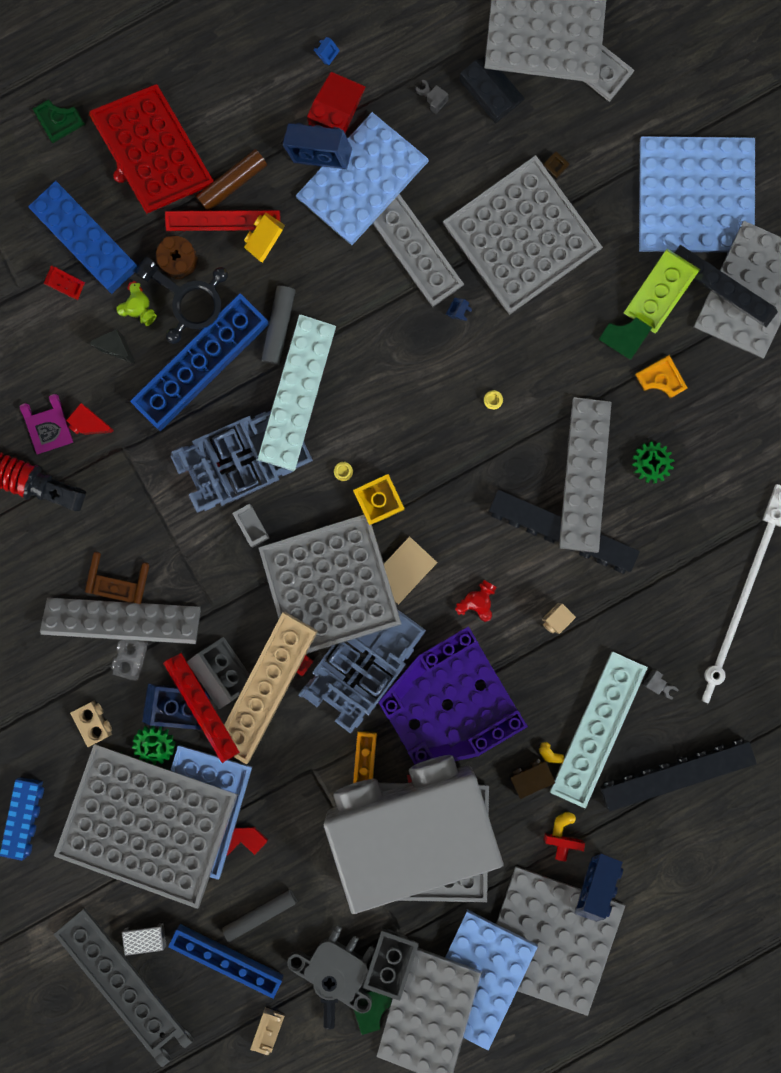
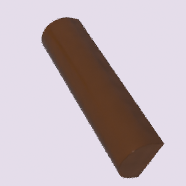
M254 149L197 194L196 198L206 210L213 209L267 166L266 161Z

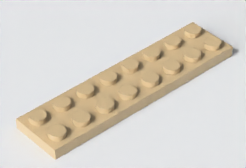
M287 612L281 614L224 724L240 751L234 757L245 764H248L318 632Z

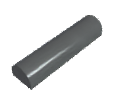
M286 286L276 287L261 359L262 362L281 364L296 292L293 288Z
M289 889L224 926L222 930L227 942L236 939L294 906L298 902L294 893Z

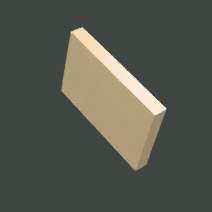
M410 536L384 563L394 600L398 605L438 563Z

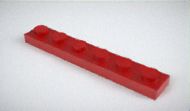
M280 210L165 211L166 231L255 230L257 227L254 225L259 215L264 216L265 213L281 222Z
M182 653L166 660L163 663L220 761L224 763L239 754L240 751Z

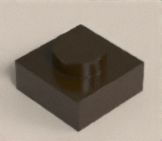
M555 152L543 164L554 179H557L570 165L558 152Z

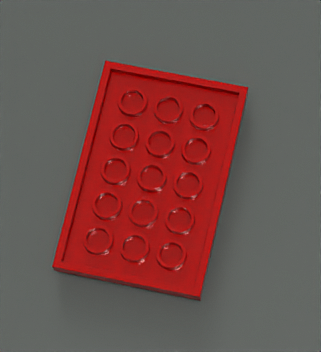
M157 84L89 112V116L146 214L198 192L214 182Z

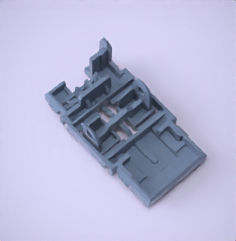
M271 411L256 415L254 419H251L250 416L193 440L190 447H180L171 452V459L178 474L180 475L188 471L196 486L197 491L190 493L189 498L197 513L214 508L219 503L221 506H224L228 502H233L273 482L279 481L278 477L280 475L283 477L293 472L257 460ZM235 427L245 449L247 450L250 448L252 452L238 458L236 454L241 452L243 448L240 444V441L236 435L235 430L228 429ZM216 434H219V435L213 437V438L211 439V441H212V443H213V445H214V447H215V449H216V452H217V454H218L220 460H223V459L228 458V457H230V456H231V459H232L231 462H229V463H227V464H224V465H222V466H220V467H217V464H216V463L219 462V459H218V457H217V455H216V453H215V450H214V448H213V446H212V444H211V442H210V440H209L210 437H212V436H214V435H216ZM304 441L296 469L313 461ZM254 456L255 460L252 461V464L262 485L258 486L259 482L250 464L242 467L241 461ZM235 465L236 470L229 472L227 476L226 474L221 475V470Z
M398 610L401 625L347 641L363 653L365 650L369 652L360 666L355 663L360 657L359 652L345 642L340 643L338 646L337 644L333 645L312 672L315 675L314 678L309 680L298 696L304 697L316 707L323 700L328 702L341 712L335 722L349 733H352L355 727L358 728L363 721V716L371 714V711L401 673V670L406 666V663H404L405 659L410 657L414 651L413 648L426 630ZM330 654L331 656L328 661L344 674H347L352 667L356 670L347 683L343 681L346 676L326 662ZM372 655L376 657L375 663L394 676L392 680L389 674L375 664H372L367 671L363 669ZM359 673L363 675L359 684L374 696H379L378 699H375L357 684L354 688L350 686Z

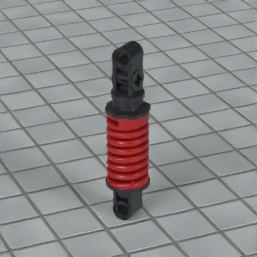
M0 452V489H4L7 492L10 491L12 494H18L26 500H29L33 495L39 500L46 499L67 509L81 511L86 496L85 490L52 479V475L42 474V468L39 465L32 466L28 462L18 461L15 457L11 459L10 455L4 456Z

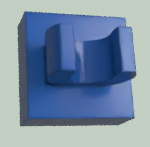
M326 37L324 40L319 41L321 45L318 49L314 48V52L324 64L329 66L340 50L331 38Z

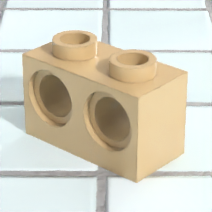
M557 603L542 618L545 622L543 626L550 633L560 634L576 617L562 603Z
M95 701L90 702L70 713L87 747L112 735V727L108 720H104L102 716L103 709L99 703L96 704ZM86 709L92 711V719H87L85 717L84 713ZM94 727L101 729V736H96L93 733Z

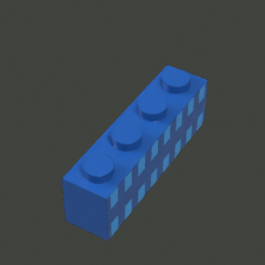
M23 777L15 780L0 856L21 861L30 856L32 851L30 841L36 832L34 822L40 813L38 803L44 793L43 781Z

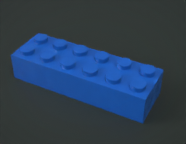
M57 181L28 206L111 294L135 273L134 270L137 268V265Z

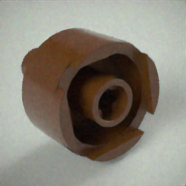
M171 236L164 238L156 251L157 263L164 273L171 278L182 279L192 274L196 269L198 262L196 252L191 243L183 237ZM180 255V258H177L175 261L174 256Z

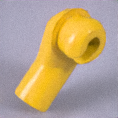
M542 742L539 753L546 762L562 764L564 755L553 753L550 749L551 745L548 742Z
M564 812L557 816L552 835L562 837L563 827L570 823L573 824L576 820L575 815L570 812Z

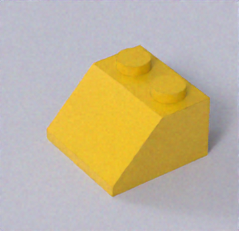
M267 213L264 216L259 215L254 223L257 226L253 233L249 231L244 239L247 243L244 248L262 263L285 227L283 223Z
M389 474L353 490L369 525L405 510Z

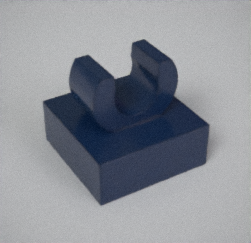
M454 298L446 315L454 319L467 321L464 313L465 311L471 312L472 309L468 306L469 302L465 299Z

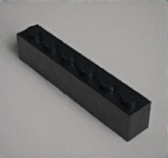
M682 245L675 251V254L700 269L693 280L764 327H767L778 313L775 306Z

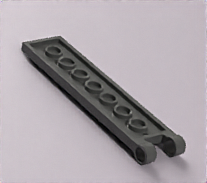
M86 908L54 933V936L161 1067H164L171 1061V1056L162 1046L175 1036L183 1048H187L194 1042L191 1034L180 1025ZM161 1032L165 1033L164 1037L160 1035Z

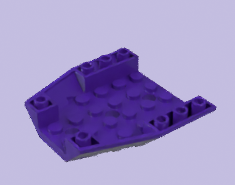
M469 626L420 654L378 702L405 745L415 765L444 755H452L455 761L477 757L528 727ZM477 680L485 681L486 687L483 690L475 688ZM445 699H450L453 702V706L449 710H445L442 707V702ZM411 719L419 720L420 726L417 729L409 727Z

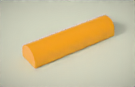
M358 731L353 783L373 779L376 732Z

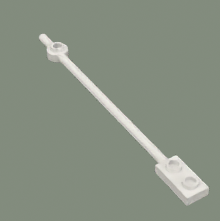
M775 485L762 520L768 522L716 663L705 671V679L708 684L701 700L703 702L709 703L715 685H719L725 680V671L722 669L775 525L781 527V485ZM715 672H718L719 677L717 679L713 678V674Z

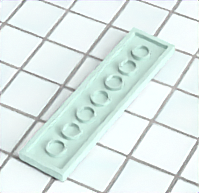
M299 315L258 455V461L295 471L335 332V325Z
M611 651L564 757V761L555 777V784L551 786L550 793L586 808L648 667Z

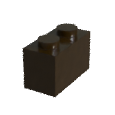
M536 759L530 762V766L524 769L523 767H518L512 770L513 774L509 776L520 799L555 784L545 760Z

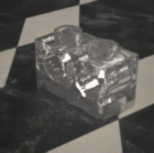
M119 640L117 645L118 657L114 658L111 669L114 670L112 675L134 681L138 680L148 642ZM129 643L134 644L136 647L134 654H130L127 651ZM124 662L130 664L129 672L123 671L122 664Z

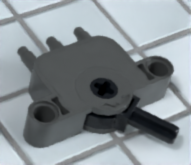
M339 925L336 926L329 938L319 943L312 957L296 950L290 954L287 962L291 971L314 984L316 994L321 997L320 1003H324L323 1027L325 1029L335 1028V1003H338V1001L343 1002L359 1013L368 1012L372 1005L370 994L360 987L367 977L368 962L373 956L375 948L370 946L362 957L353 951L359 940L357 936H353L347 946L336 941L342 930V927ZM299 957L302 960V964L295 965L292 962V958ZM328 978H331L332 985H329L327 982ZM365 998L368 1000V1004L360 1006L358 1000Z

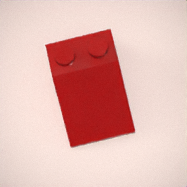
M330 72L307 116L308 124L311 126L320 125L331 129L332 127H337L346 133L366 87Z

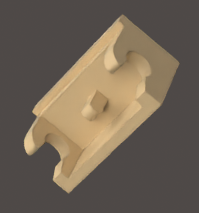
M265 1007L250 1050L269 1055L270 1052L272 1053L285 1014Z

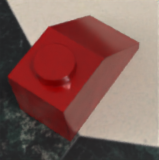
M82 403L66 420L71 424L69 428L77 435L79 432L84 435L112 433L114 430Z

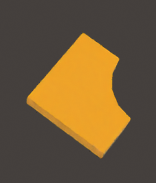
M670 355L635 374L644 391L659 389L671 398L688 389Z

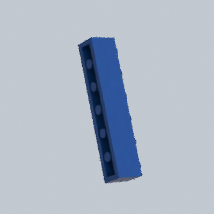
M181 924L178 926L168 946L273 999L283 980V974Z

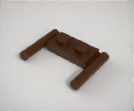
M94 552L85 592L141 604L149 563H142L138 584L97 575L101 553Z

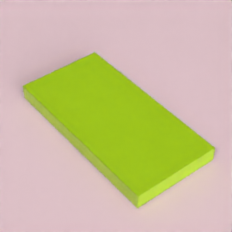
M667 248L624 311V314L633 320L637 317L652 327L650 331L656 334L700 269Z

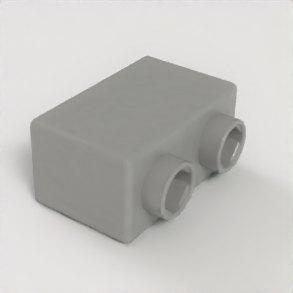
M444 755L410 767L409 774L412 780L410 784L381 792L378 780L368 779L350 784L333 793L337 807L327 811L324 828L352 914L503 867L504 863L472 767L463 766L457 768L454 757L452 755Z

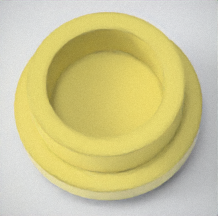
M489 391L484 396V404L489 409H498L503 403V397L498 391Z
M340 462L334 468V475L340 481H347L352 477L353 469L350 464Z

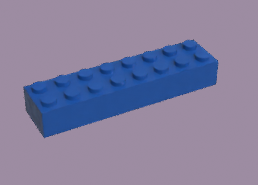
M240 293L220 312L217 320L212 325L204 328L130 402L161 431L269 325L267 319Z

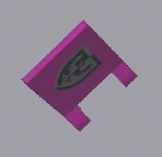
M57 394L49 396L53 409L32 415L29 404L20 405V410L37 455L74 443Z

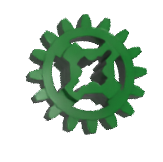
M649 442L648 447L645 444L641 445L642 450L636 449L638 456H632V459L636 460V462L631 464V466L637 468L634 474L640 473L638 479L645 477V483H649L652 479L653 484L657 483V478L661 482L664 481L663 475L670 476L668 470H673L674 468L670 465L671 462H674V459H669L672 452H666L667 446L660 448L659 442L655 446L653 442ZM647 451V457L645 460H641L642 455ZM657 451L661 453L664 458H661L659 455H657ZM652 459L657 462L654 466L649 464V461ZM665 465L663 471L660 474H658L659 468ZM642 468L648 470L649 474L645 473Z
M144 726L143 731L139 729L137 735L134 736L132 748L135 749L134 755H140L139 760L146 759L145 762L147 763L152 761L153 765H156L157 761L163 764L164 759L169 760L170 755H173L175 741H172L173 735H168V729L162 731V726H159L158 729L155 726H151L150 729Z

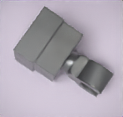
M422 80V85L425 86V89L420 90L416 87V92L419 95L427 96L430 110L437 114L448 101V93L437 85L431 90L427 81Z
M652 669L642 685L657 694L663 691L667 698L673 699L669 695V691L671 689L679 691L678 688L672 685L668 686L667 682L661 679L663 674Z

